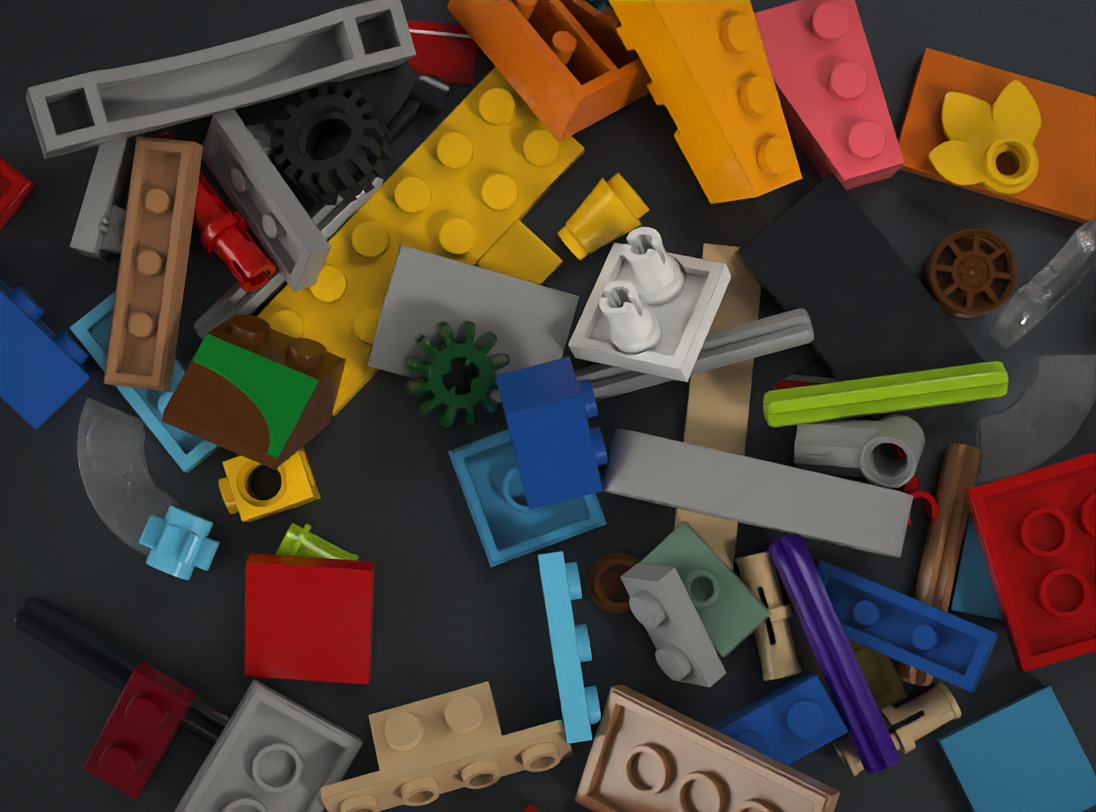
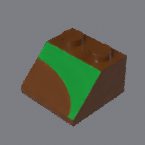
M235 314L206 334L164 409L162 422L276 470L330 424L346 359L327 352L326 348L317 341L307 338H293L271 329L269 323L259 317Z

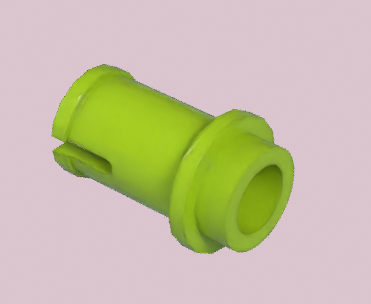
M292 523L276 552V555L345 560H358L359 558L358 555L351 554L311 533L312 526L307 523L304 528Z

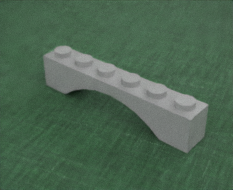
M372 0L340 8L283 28L223 45L146 63L92 71L32 86L27 89L25 98L44 159L302 92L307 89L317 88V85L332 84L397 67L414 57L416 51L401 0Z

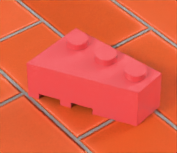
M798 0L754 13L785 120L791 128V134L822 178L827 174L833 173L842 186L848 190L892 177L904 164V160L855 0Z

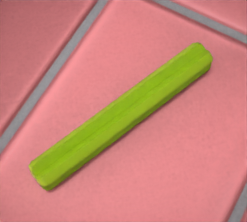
M990 361L770 390L764 393L763 413L768 426L776 428L1001 398L1008 391V373L1002 362Z

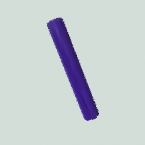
M789 534L775 540L769 545L768 551L865 771L872 774L894 766L899 762V753L803 537L799 534Z

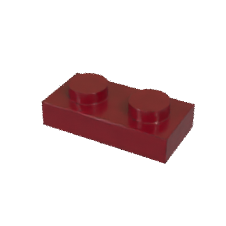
M143 661L133 671L83 769L136 801L146 789L197 693Z

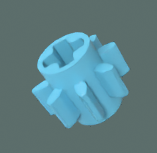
M174 505L169 506L164 519L153 514L152 516L150 515L138 542L151 548L145 563L184 580L190 579L195 566L208 571L220 544L219 541L208 537L214 522Z

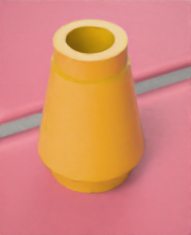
M618 172L609 181H606L604 178L599 181L557 234L581 261L589 253L592 254L642 225L639 219L650 209Z

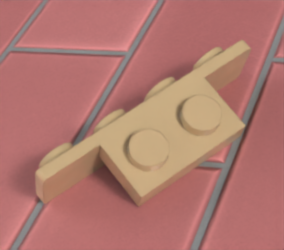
M487 681L368 715L380 771L323 786L320 788V794L328 812H379L403 804L421 806L433 802L440 794L463 787L481 789L493 785L500 777L523 770L541 772L551 769L562 759L571 757L573 751L571 744H567L563 720H556L503 735L493 693Z

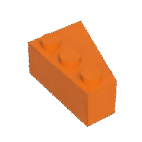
M449 0L447 9L558 142L638 100L649 92L646 84L652 80L636 50L627 51L616 31L621 22L615 11L608 6L603 12H600L585 0Z

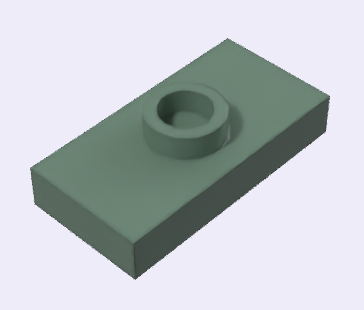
M683 521L640 562L642 564L676 568L714 648L723 657H727L772 615L764 604L686 521Z

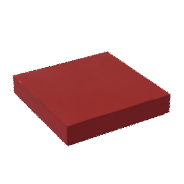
M250 553L246 561L245 676L369 684L372 660L375 561Z

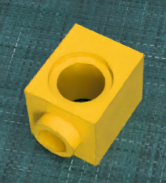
M304 447L277 468L281 475L282 484L279 492L269 500L259 499L254 494L251 485L254 473L265 465L244 456H238L222 462L227 477L219 479L220 491L229 513L239 512L242 522L252 523L321 499Z

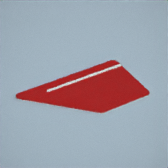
M407 20L416 55L406 62L419 77L430 74L449 84H474L478 45L462 25Z

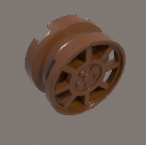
M980 228L962 229L946 237L927 256L922 268V285L948 317L958 320L976 319L995 310L1010 297L1017 281V262L1009 245L995 233Z

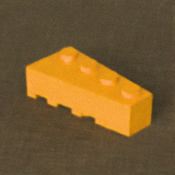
M609 0L621 22L616 31L627 51L635 49L652 80L646 86L656 105H664L674 120L678 129L673 136L710 204L758 197L802 179L750 0Z

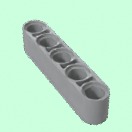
M618 428L613 429L607 456L608 463L605 465L601 483L602 490L605 492L783 533L799 534L805 538L876 554L901 557L913 495L641 432Z

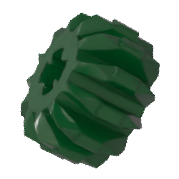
M464 320L459 327L457 340H454L452 329L446 321L438 322L436 324V331L441 343L435 346L423 334H419L415 338L416 344L428 353L425 360L414 356H406L404 358L403 365L406 368L422 372L423 374L421 377L410 379L404 384L405 391L408 394H419L428 391L420 400L417 410L423 416H427L441 404L439 423L442 426L450 427L452 425L457 408H460L462 418L468 426L476 425L478 423V416L474 407L475 404L479 402L491 413H495L499 409L498 403L488 396L487 393L490 387L498 390L496 378L492 371L507 366L510 363L509 356L505 353H495L486 356L495 346L497 336L488 331L473 343L475 324L471 321ZM458 358V361L465 366L471 364L472 372L466 373L463 376L464 386L456 389V386L447 380L444 384L442 382V375L451 371L450 360Z

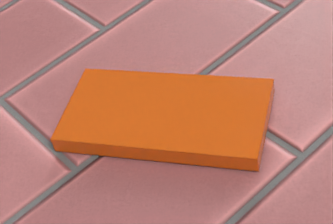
M925 48L920 58L897 138L904 164L899 170L1096 227V97ZM1013 80L1020 81L1033 96L1040 110L1042 120L1039 133L1032 144L1039 159L1038 173L1034 181L1025 190L1017 194L999 195L988 190L982 183L959 186L943 179L928 159V154L943 142L949 141L943 132L941 124V108L944 96L951 91L964 93L984 100L992 106L996 98ZM1002 155L996 158V167L1000 173L1004 175L1014 174L1015 163L1010 157Z

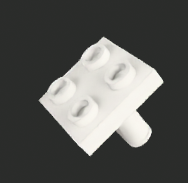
M640 227L634 229L627 236L626 239L629 245L613 244L568 346L574 357L578 359L688 382L727 289L731 275L726 263L667 253L662 244V238L655 229Z

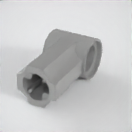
M901 414L885 415L877 421L836 419L797 425L794 443V463H796L799 469L829 475L865 477L879 487L887 489L899 488L908 483L915 474L925 444L924 433L916 421L909 416ZM881 443L896 444L904 450L907 456L900 459L890 458L882 453L878 445Z

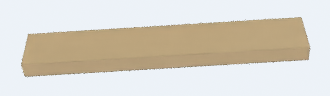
M704 243L702 246L701 259L726 263L731 275L708 333L758 320L761 286L734 254L740 247ZM754 358L690 375L683 442L745 456ZM676 508L674 530L683 521L688 522L733 571L738 522Z

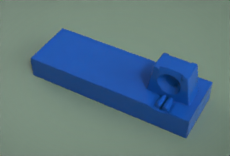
M820 560L817 571L848 640L973 694L975 693L999 636L997 633Z

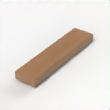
M136 136L104 384L171 392L203 146L196 142Z

